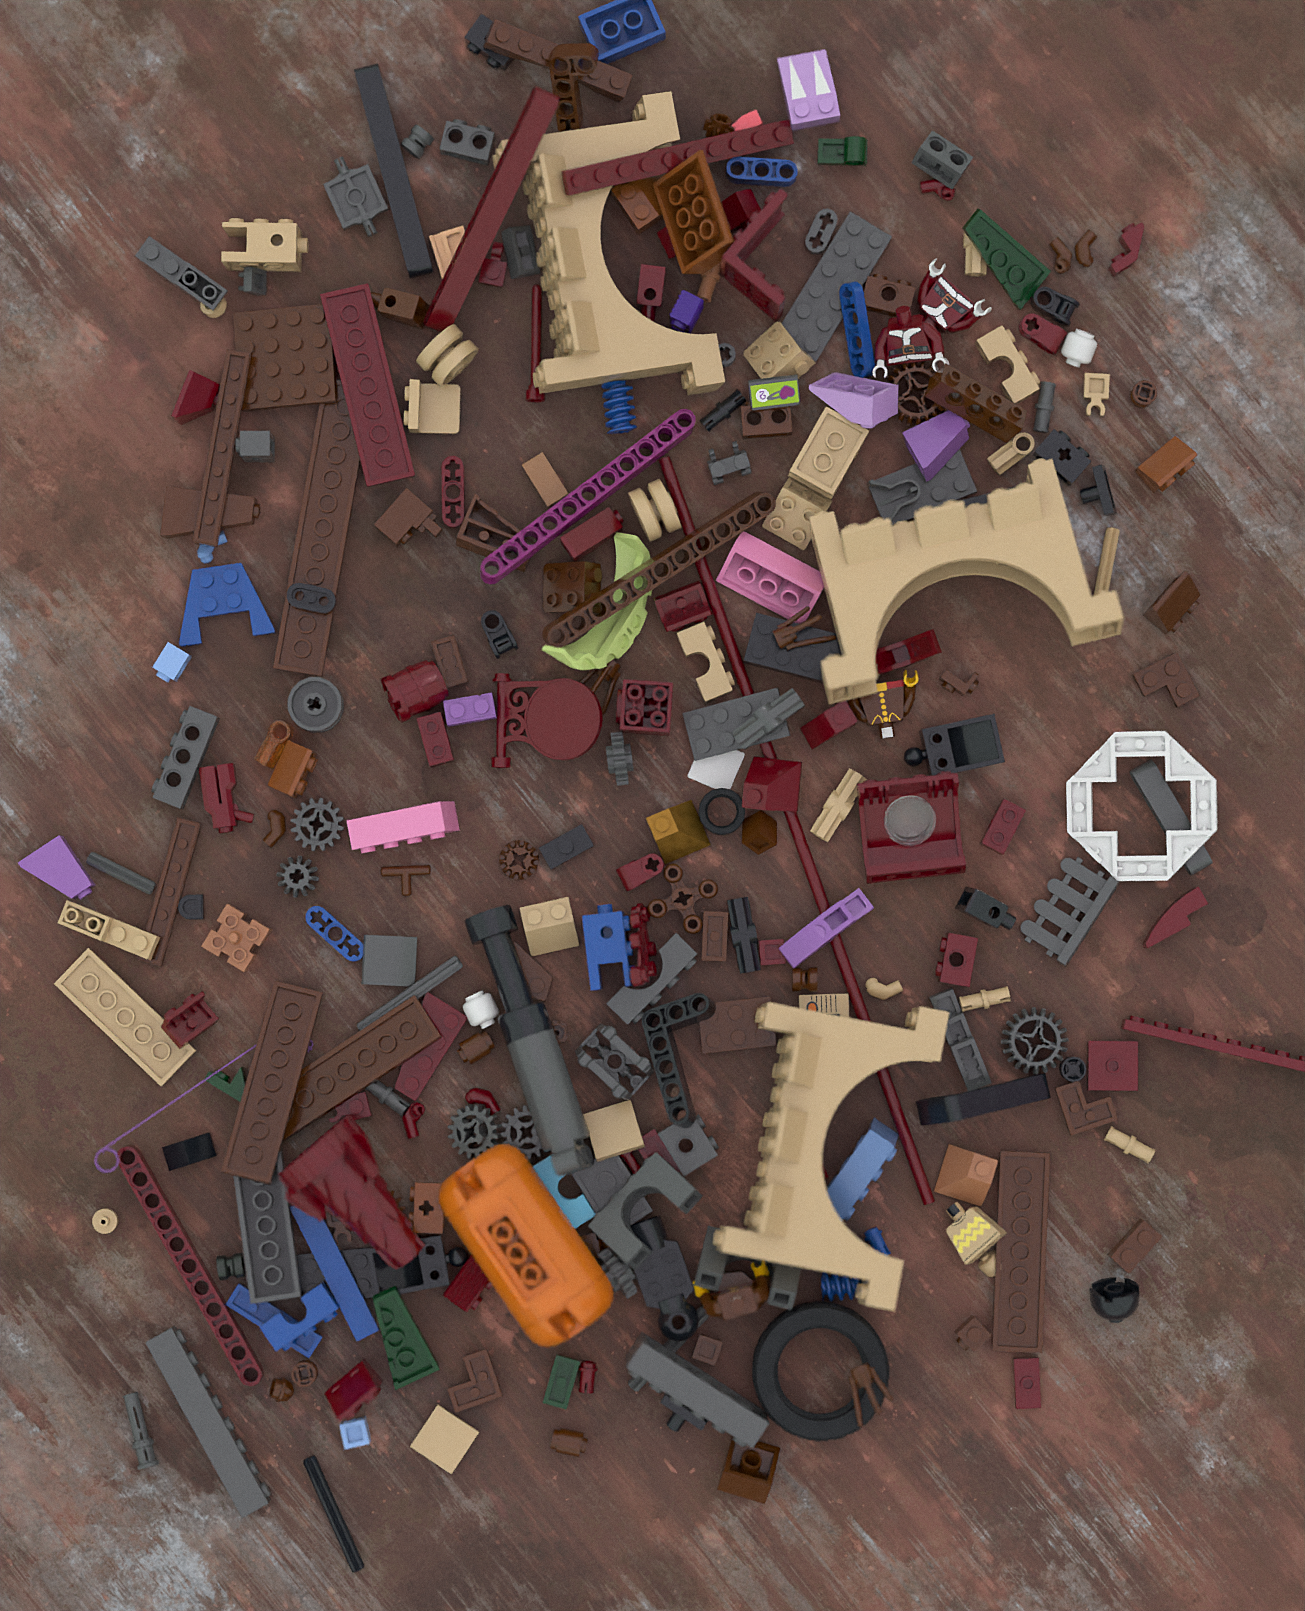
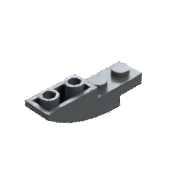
M150 236L135 255L137 259L156 271L161 277L212 311L216 309L228 292V290L190 263L182 260Z

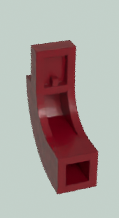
M934 629L878 648L875 657L877 676L907 667L942 653Z

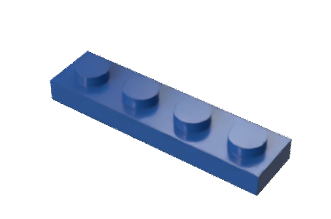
M241 1283L237 1285L225 1304L258 1326L281 1311L280 1308L269 1301L251 1304L249 1288ZM283 1311L290 1320L299 1321ZM316 1331L306 1337L301 1334L294 1339L297 1343L292 1348L310 1358L323 1336Z

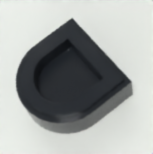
M204 895L184 896L178 904L181 916L190 920L204 919Z

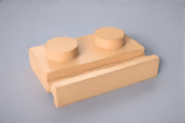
M464 226L429 236L442 279L465 232Z

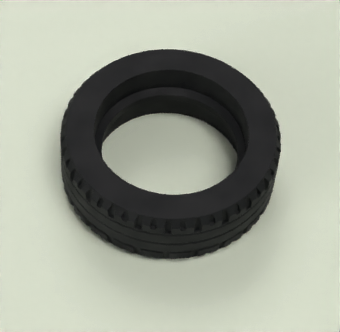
M826 1301L798 1304L791 1310L787 1309L778 1317H775L758 1340L752 1362V1377L756 1395L769 1418L789 1434L815 1441L844 1438L846 1435H851L861 1429L857 1423L854 1400L852 1399L848 1404L836 1411L821 1414L811 1413L794 1405L784 1394L778 1379V1363L782 1351L790 1340L804 1331L815 1328L837 1331L846 1336L855 1345L860 1354L862 1364L868 1362L870 1368L874 1367L876 1374L885 1387L888 1388L889 1365L886 1350L871 1324L854 1310ZM872 1378L873 1383L870 1386L880 1408L885 1394H883ZM864 1386L859 1388L858 1396L863 1425H866L874 1417L876 1411Z

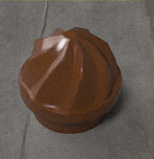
M284 1377L280 1379L274 1378L270 1386L269 1397L274 1398L276 1402L288 1401L294 1394L292 1383Z

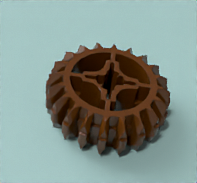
M921 361L920 368H916V362L911 363L910 369H908L906 363L901 364L903 372L895 367L893 373L896 377L892 375L887 376V380L896 385L903 378L906 379L908 390L898 397V414L900 416L897 422L901 423L903 418L908 419L906 422L907 427L911 426L912 420H915V425L917 426L921 424V419L924 422L929 421V416L932 418L938 416L936 411L940 413L945 411V408L936 402L930 409H926L924 397L928 384H919L915 377L913 378L912 376L919 375L929 380L934 375L932 373L934 370L932 365H930L928 370L924 369L925 361ZM912 387L916 392L923 391L919 396L920 400L915 396H909L913 391ZM911 403L920 413L909 412L900 404Z

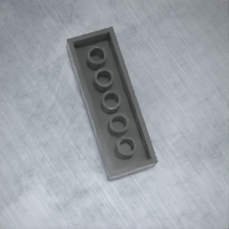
M282 1148L279 1152L271 1185L233 1176L251 1304L302 1296L292 1216L289 1208L290 1203L285 1199L286 1187L279 1180L278 1176L285 1168Z
M643 1332L640 1333L625 1356L626 1368L629 1369L628 1373L638 1380L644 1378L650 1382L649 1386L658 1393L664 1391L669 1394L672 1402L680 1407L683 1404L692 1409L691 1413L700 1420L708 1419L712 1422L713 1428L723 1434L726 1431L733 1435L732 1439L743 1447L748 1445L753 1448L769 1424L767 1413L762 1408Z

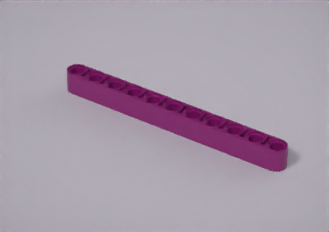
M681 409L487 556L481 564V579L487 584H495L682 442L693 432L696 421L694 413L688 409ZM684 419L690 425L688 427H681L677 421ZM660 434H667L671 440L664 442L658 436ZM646 448L652 454L650 456H643L639 450ZM623 463H629L630 465H632L633 469L630 471H624L623 469H621L620 465ZM608 477L611 478L614 483L610 486H606L601 482V480L603 478ZM590 492L595 498L588 501L582 497V494ZM565 507H572L575 510V514L566 515L563 509ZM550 521L556 525V528L547 530L543 524ZM532 536L537 542L534 545H528L524 539ZM508 551H513L518 557L514 560H509L504 554ZM488 566H494L498 569V572L490 575L485 569Z

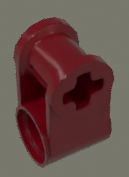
M1034 313L1026 315L1018 325V331L1024 338L1051 355L1056 354L1067 336V332L1064 329ZM1033 321V327L1035 329L1028 331V325L1026 323Z
M651 853L616 869V872L626 892L662 872L664 861L660 855ZM652 857L653 860L658 859L660 864L657 865V871H654L652 868L647 869L646 865L649 863V858Z

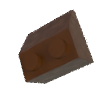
M732 1435L717 1490L765 1504L772 1487L780 1448L759 1441L756 1442L753 1448L748 1445L743 1447L732 1439L734 1437Z

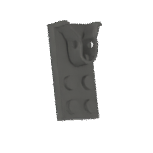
M960 449L927 482L915 463L877 480L872 479L867 483L880 517L883 519L890 518L891 526L899 521L913 519L914 512H918L922 507H939L947 501H957L977 492Z

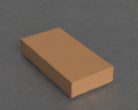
M543 452L522 465L547 507L568 495L567 490Z

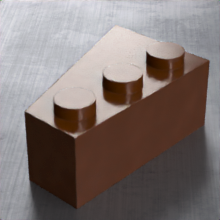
M474 494L456 537V546L487 557L518 534L520 530L512 523L507 522L495 509L490 508L478 495ZM529 537L524 539L528 545L535 544ZM508 551L504 554L509 560H514L518 557L513 551ZM530 558L516 569L525 572Z

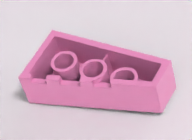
M454 801L435 802L347 820L352 850L360 849L361 854L376 851L375 846L384 845V849L398 847V842L407 841V844L422 842L423 837L430 836L432 840L445 837V833L460 831Z

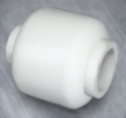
M1076 329L1075 332H1069L1061 349L1062 355L1067 357L1066 363L1076 367H1080L1081 363L1089 364L1097 348V342L1093 339L1094 335L1080 329Z
M482 990L465 998L466 1003L463 1005V1010L471 1026L480 1025L483 1029L495 1023L493 1018L499 1015V1009L490 993L484 994Z

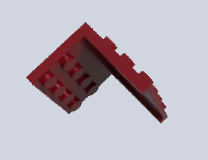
M782 189L776 194L772 192L764 201L763 210L760 213L756 210L747 222L750 225L743 232L740 229L734 235L732 246L722 256L720 271L721 277L774 322H777L783 315L786 300L783 295L785 292L774 283L771 286L764 280L766 276L756 267L751 269L744 262L785 216L781 210L783 201L788 197V194Z

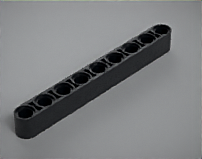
M378 63L354 69L409 278L434 273Z

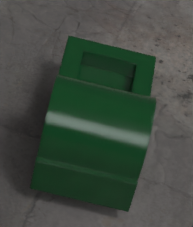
M850 136L844 139L818 138L817 165L867 166L866 138L860 136Z

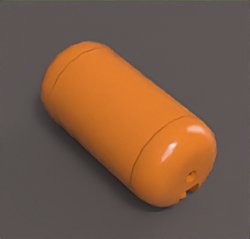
M498 1144L487 1149L452 1173L441 1184L438 1192V1202L442 1212L448 1217L447 1219L527 1337L542 1347H554L569 1340L590 1326L610 1308L613 1301V1286L531 1163L528 1162L529 1160L519 1148L510 1144Z

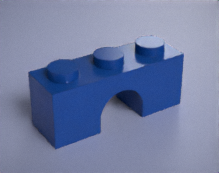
M324 1282L301 1297L307 1308L305 1319L292 1321L281 1310L259 1326L275 1351L281 1348L284 1351L288 1350L297 1343L294 1340L301 1334L304 1337L308 1336L317 1329L315 1324L322 1319L326 1323L338 1315L335 1310L339 1308V1305Z

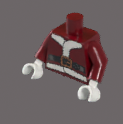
M936 258L929 265L930 271H927L919 285L917 302L920 307L918 312L924 316L926 322H930L943 334L947 331L955 333L969 329L981 316L989 313L992 308L989 307L983 311L981 303L985 299L974 304L941 274L945 270L946 264L941 269L935 268Z
M909 306L896 308V317L888 319V326L882 328L875 342V361L877 366L873 369V376L876 378V370L881 367L885 370L884 378H886L888 370L884 366L886 361L887 365L934 360L932 367L936 372L939 370L937 364L940 360L944 364L949 365V361L943 357L945 352L941 333L930 322H926L923 315H911Z

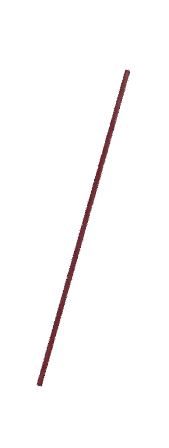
M667 456L658 461L676 507L683 532L687 536L696 529L671 458ZM698 538L696 540V547L701 549L702 545ZM704 556L695 562L698 574L742 697L754 694L707 559ZM771 741L759 744L764 757L777 759ZM783 811L821 915L830 908L800 820L796 811ZM839 934L833 938L830 944L857 1020L871 1022L841 935ZM886 1066L877 1070L876 1073L922 1203L927 1205L935 1202L888 1067Z

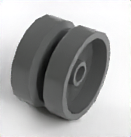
M308 677L299 681L292 688L288 697V711L292 720L302 729L311 733H324L333 729L340 722L344 713V699L341 692L330 681L321 677ZM315 701H319L321 708L313 709L312 704Z

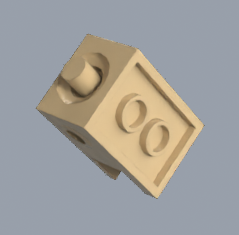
M231 218L229 222H222V227L229 237H247L246 252H222L221 262L228 271H244V267H256L266 271L301 272L302 253H308V238H302V232L297 223H293V220L280 219L278 223H269L267 219H254V222H244L243 219Z
M825 407L791 467L788 476L831 500L853 460L859 453L869 430L857 423L850 422L841 414Z

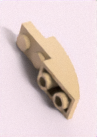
M68 900L58 921V924L148 960L152 959L160 939L159 936Z

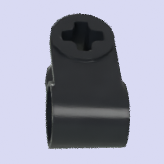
M1040 287L1030 299L1031 307L1035 311L1067 327L1071 324L1069 320L1075 308L1080 306V303L1075 299L1062 295L1048 287ZM1037 295H1046L1049 300L1048 305H1041L1037 301Z
M494 610L484 613L481 618V624L496 658L499 659L500 655L512 649H519L501 614ZM490 615H495L499 618V625L494 629L488 628L485 624L486 618ZM506 641H509L508 643H506V644H504V645L498 647V645H500V644H502V643H504V642H506Z

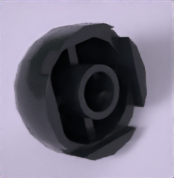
M1116 1277L1095 1281L1092 1284V1289L1090 1288V1302L1097 1315L1112 1323H1119L1136 1311L1139 1305L1140 1292L1139 1285L1135 1281L1124 1278V1282H1115Z

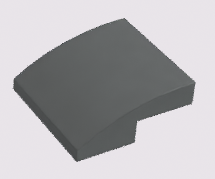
M364 935L361 984L413 985L416 973L417 937Z

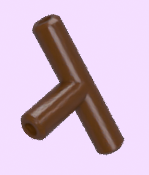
M430 865L381 867L382 877L401 876L403 896L412 894L411 875L431 874Z

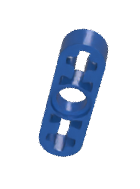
M314 906L307 911L305 916L307 924L347 960L359 961L363 958V943L326 909ZM313 911L316 913L321 911L323 913L321 918L326 923L329 918L333 921L325 928L324 933L320 930V928L324 927L320 922L312 923L313 916L311 914ZM335 926L341 928L343 932L342 938L338 941L331 940L328 935L329 930ZM347 935L351 937L347 942L352 946L356 944L360 946L358 948L359 956H349L350 949L345 945L342 949L338 947V945L346 940Z

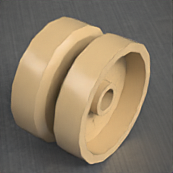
M455 324L450 325L438 334L425 347L416 360V363L424 371L434 369L432 379L440 387L445 386L460 374L479 351V348L471 340L461 342L463 332Z
M660 479L648 483L647 490L651 498L650 500H648L644 491L640 488L628 492L631 504L649 542L662 536L659 521L662 522L664 528L669 533L682 528L673 500Z

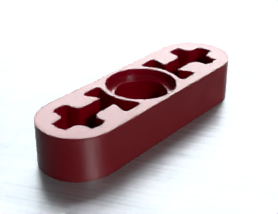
M449 456L444 459L441 466L442 519L447 527L458 528L462 525L465 518L464 465L460 458ZM452 461H455L456 465L460 466V469L455 470V478H461L460 482L455 480L446 482V478L451 479L450 470L446 469V466H450ZM455 485L459 487V497L456 499L447 497L446 490L449 486ZM446 502L450 504L461 502L460 507L455 505L456 514L460 515V518L456 519V523H451V520L446 518L447 515L451 514V505L446 507Z

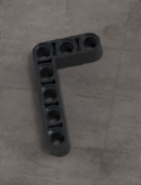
M695 993L649 1009L642 1016V1025L667 1116L673 1124L681 1128L691 1127L695 1123L696 1113L673 1031L707 1020L715 1014L716 1005L714 1001L702 993ZM706 1001L704 1010L698 1012L700 1002ZM679 1009H683L681 1018L675 1020V1013ZM656 1017H660L658 1026L652 1028V1021ZM666 1040V1047L659 1051V1043ZM672 1063V1071L665 1074V1067ZM679 1086V1094L671 1097L673 1088ZM685 1110V1118L678 1121V1113Z
M1046 1073L958 1094L931 1097L915 1102L920 1125L924 1126L959 1121L1049 1099L1051 1096Z

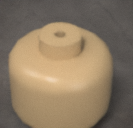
M990 1250L979 1257L981 1261L978 1267L988 1277H995L996 1251Z

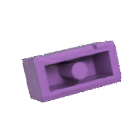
M493 693L443 701L448 727L497 719Z

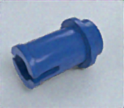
M876 1226L864 1232V1240L868 1241L872 1249L886 1256L891 1254L881 1235L882 1230H878Z

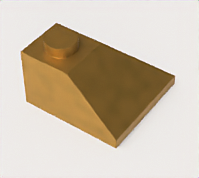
M692 800L646 818L665 864L711 845Z

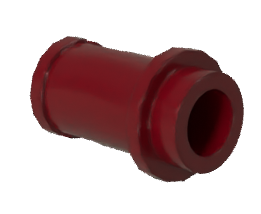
M581 1361V1365L578 1368L581 1370L578 1392L584 1393L587 1383V1394L594 1393L595 1372L598 1371L596 1362Z

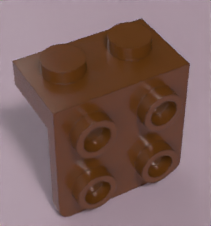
M586 561L545 564L543 568L544 612H568L601 591V564ZM600 602L593 606V613H600Z

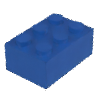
M615 0L578 16L579 25L586 42L597 47L599 51L598 61L605 64L665 40L666 32L652 0Z

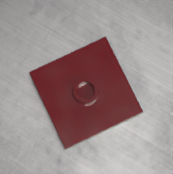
M1088 1041L1087 1090L1138 1091V1041Z

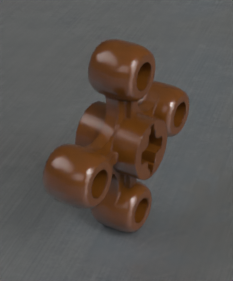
M674 863L669 864L665 867L663 876L671 884L672 894L667 899H654L650 901L648 913L653 918L658 919L662 918L669 910H678L684 918V930L689 934H696L702 929L703 924L701 918L694 912V903L701 898L711 899L715 897L718 892V885L715 881L706 879L696 888H688L682 881L683 871L681 867ZM670 869H675V870H677V872H678L677 877H675V878L669 877V875H668L669 870H670ZM707 884L713 887V891L710 894L705 893L703 889ZM683 892L684 895L692 894V897L687 900L686 906H683L682 903L673 902L679 898L678 893ZM655 904L662 906L660 913L653 911L652 908ZM692 919L698 924L695 929L688 927V922Z

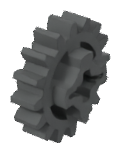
M622 731L611 733L612 746H606L609 774H616L617 786L628 785L627 772L634 771L630 743L624 744Z
M310 798V805L308 806L304 802L300 803L303 809L301 811L295 809L294 812L298 817L297 819H291V822L296 824V827L292 828L291 832H298L299 834L295 840H303V848L311 844V851H315L317 846H320L321 850L325 851V844L334 847L335 845L332 840L334 838L340 840L341 837L337 833L345 829L339 825V822L344 820V817H337L340 809H331L333 806L331 801L324 805L323 798H320L318 803H315L314 799ZM315 808L313 815L309 818H303L309 810ZM325 810L331 814L334 823L328 822L325 818ZM320 817V822L324 823V826L315 832V827L311 826V824ZM301 827H306L310 831V839L304 835ZM332 831L328 838L320 841L322 834Z
M470 1104L465 1106V1109H458V1115L451 1116L454 1124L448 1125V1128L453 1130V1134L448 1135V1138L455 1140L452 1144L453 1148L460 1147L458 1154L462 1155L467 1152V1158L470 1159L498 1145L495 1139L500 1138L502 1135L497 1133L496 1129L500 1128L501 1124H495L494 1121L497 1119V1115L490 1116V1108L482 1111L481 1104L475 1105V1107ZM469 1115H475V1116H477V1117L474 1118L473 1120L466 1118V1117H468ZM476 1143L483 1144L481 1147H472Z
M523 1105L522 1112L514 1108L515 1115L507 1114L506 1117L509 1122L501 1124L502 1127L506 1128L505 1132L500 1133L502 1137L507 1138L503 1144H510L519 1148L527 1155L528 1159H531L534 1152L538 1157L541 1156L539 1149L542 1146L535 1126H533L531 1131L534 1135L532 1138L527 1136L522 1141H519L523 1134L521 1128H528L533 1124V1120L522 1122L518 1119L525 1115L531 1116L527 1105ZM511 1126L517 1130V1138L514 1142L511 1138ZM532 1142L536 1145V1147L531 1149L521 1148L523 1143Z
M608 1248L597 1254L602 1264L601 1267L609 1278L615 1292L621 1290L626 1298H630L638 1292L633 1284L636 1276L622 1258L618 1255L614 1256Z

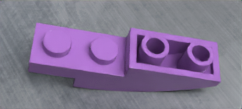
M858 888L805 926L779 948V951L794 969L831 942L841 932L872 911L874 907Z

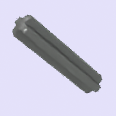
M91 852L86 860L88 865L147 894H151L155 889V882L95 852Z

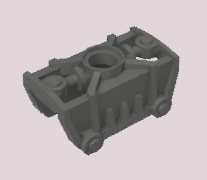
M600 1023L575 1050L578 1063L582 1067L590 1068L612 1089V1094L616 1098L629 1100L654 1073L651 1068V1061L646 1057H640L617 1036V1030L613 1026L610 1027ZM598 1030L610 1041L611 1049L607 1046L603 1048L599 1044V1039L595 1034ZM584 1045L591 1048L595 1047L600 1051L598 1055L602 1059H593L582 1047ZM613 1054L619 1055L622 1059L621 1066L616 1069L609 1067L607 1063L608 1057ZM627 1064H635L647 1076L643 1078L639 1075H633L630 1072L631 1068ZM618 1073L622 1077L626 1075L630 1079L631 1086L634 1089L631 1093L619 1083Z

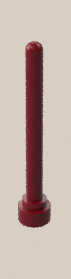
M535 284L532 287L531 385H528V390H526L527 402L545 401V393L540 394L539 388H535L533 383V373L536 372L535 369L537 366H540L542 288L539 284Z

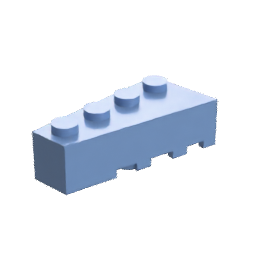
M873 1118L869 1124L870 1127L867 1134L860 1137L853 1149V1154L845 1159L839 1169V1174L833 1177L826 1188L832 1206L841 1221L843 1219L846 1221L850 1219L855 1211V1208L852 1206L857 1199L859 1201L864 1199L869 1191L867 1188L871 1180L875 1182L883 1171L880 1168L885 1160L890 1162L897 1152V1149L894 1147L898 1133L876 1118Z

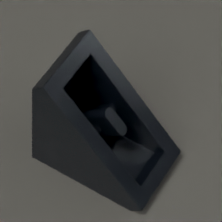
M210 1132L162 1147L169 1171L217 1156Z

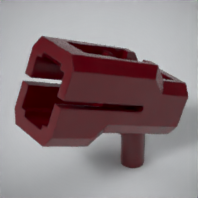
M228 763L217 765V767L207 766L199 768L205 811L212 815L213 829H218L219 833L233 832V827L238 826L237 820L253 823L255 814L239 810L238 805L234 803L233 789L237 786L235 764Z

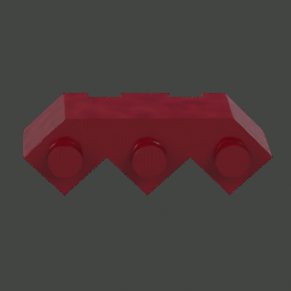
M751 188L735 192L721 202L731 233L741 228L745 230L750 225L747 221L756 210L759 213L762 211ZM664 227L657 232V235L668 258H676L667 227Z

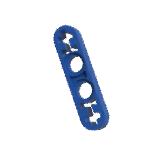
M849 282L840 287L839 296L850 365L854 376L866 378L873 375L875 361L864 291L858 282ZM854 312L857 314L858 317L857 324L853 320ZM857 337L861 339V349L857 345Z

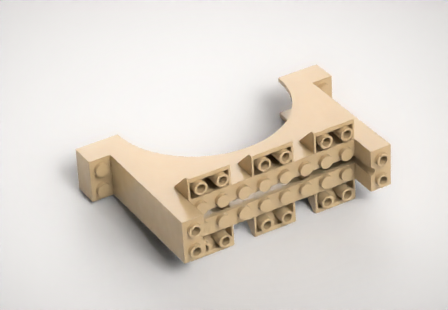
M671 91L642 95L635 106V110L632 111L633 122L544 134L526 171L528 174L526 175V180L523 181L524 194L529 196L530 204L527 205L528 217L533 219L537 238L541 237L542 242L539 252L536 253L537 265L542 267L543 276L540 277L542 291H546L550 310H554L555 318L552 324L549 325L551 339H555L556 342L554 358L542 360L539 364L540 366H537L535 369L536 372L533 373V383L535 388H539L540 394L676 372H684L681 375L683 389H687L688 395L717 391L725 383L716 333L689 334L665 328L646 318L633 308L615 286L605 265L600 239L602 212L612 186L566 196L561 171L671 146V142L680 141ZM509 139L501 140L496 149L495 155H493L494 169Z
M1037 459L1028 465L1026 483L1019 484L1010 490L1003 488L994 490L988 495L987 504L975 503L967 506L965 509L963 501L951 500L939 507L932 508V506L920 508L918 512H914V521L912 522L899 521L891 526L890 518H876L868 524H851L841 530L840 537L834 511H820L809 517L810 535L842 654L841 657L839 655H831L826 657L824 661H821L822 680L829 704L878 693L875 679H878L875 657L878 643L888 621L896 610L912 595L933 583L952 577L965 575L992 576L1014 582L1028 589L1054 611L1062 622L1072 646L1121 635L1124 618L1116 591L1102 590L1096 592L1094 596L1090 594L1052 459Z
M770 1002L764 1003L762 1007L757 1008L755 1022L758 1023L757 1029L786 1035H783V1038L779 1039L777 1043L776 1053L780 1054L778 1063H774L772 1078H775L774 1084H777V1087H773L771 1091L770 1102H774L773 1108H770L769 1112H765L762 1126L766 1127L765 1136L760 1137L758 1151L761 1152L763 1161H759L756 1176L760 1177L759 1182H756L755 1186H751L749 1192V1200L752 1201L751 1211H746L744 1225L748 1227L747 1230L720 1226V1230H715L713 1245H717V1251L861 1278L862 1282L857 1284L855 1298H858L859 1304L895 1311L904 1261L886 1256L870 1248L860 1241L841 1221L832 1206L824 1183L822 1170L823 1144L828 1125L836 1108L845 1095L862 1079L881 1068L899 1062H940L949 1012L925 1007L912 1008L911 1012H907L905 1026L908 1027L907 1030Z

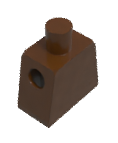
M384 288L382 294L371 293L374 308H377L384 318L423 330V322L429 305L419 295L390 288Z

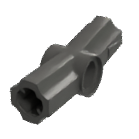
M792 688L772 703L768 702L752 714L753 717L735 729L732 734L738 744L746 750L764 735H769L780 728L786 719L805 707V705Z

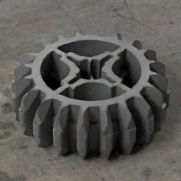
M1036 1007L1031 1008V1015H1028L1026 1009H1022V1018L1016 1013L1013 1014V1018L1017 1021L1015 1024L1011 1021L1006 1022L1007 1026L1011 1027V1030H1002V1034L1009 1035L1008 1039L1001 1040V1044H1009V1048H1005L1002 1051L1004 1054L1012 1053L1007 1059L1008 1062H1012L1015 1059L1018 1060L1014 1068L1019 1069L1024 1064V1073H1028L1031 1066L1033 1074H1038V1067L1041 1066L1042 1071L1046 1073L1048 1072L1046 1064L1049 1063L1052 1068H1055L1057 1065L1053 1059L1063 1060V1057L1058 1054L1059 1050L1067 1052L1066 1047L1060 1046L1061 1042H1068V1038L1060 1037V1034L1067 1032L1066 1028L1058 1030L1057 1026L1062 1023V1020L1058 1019L1053 1023L1052 1019L1055 1016L1053 1012L1046 1018V1009L1044 1008L1040 1010L1039 1015H1037ZM1036 1020V1024L1030 1033L1017 1032L1019 1027L1025 1022ZM1044 1023L1052 1030L1054 1042L1048 1041L1043 1037L1042 1027ZM1037 1034L1039 1035L1037 1039H1041V1042L1046 1043V1045L1035 1044L1033 1048L1030 1046L1032 1043L1023 1039V1036L1029 1038ZM1015 1039L1026 1044L1027 1055L1025 1059L1018 1053L1015 1047ZM1040 1048L1052 1050L1046 1058L1033 1062V1058Z

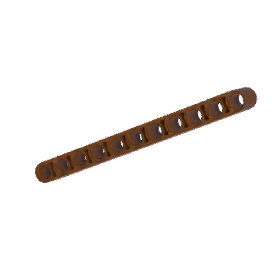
M764 492L752 493L546 625L542 631L543 640L556 648L570 643L771 514L776 507L774 497ZM761 497H764L766 505L760 510L757 503ZM744 510L746 518L743 522L739 523L737 514ZM723 523L725 525V532L723 535L718 536L716 532L717 526ZM703 536L705 544L701 549H698L696 547V540ZM682 549L684 551V558L681 562H677L675 554L678 550ZM658 563H662L664 566L663 573L657 576L654 571L655 566ZM641 576L643 584L640 588L636 589L634 587V580L636 577ZM621 589L623 593L622 599L615 602L613 594L616 590ZM600 602L602 610L598 615H594L592 608L596 603ZM575 616L581 617V624L578 628H573L571 625L572 619ZM555 629H559L561 636L557 641L553 642L551 640V633Z

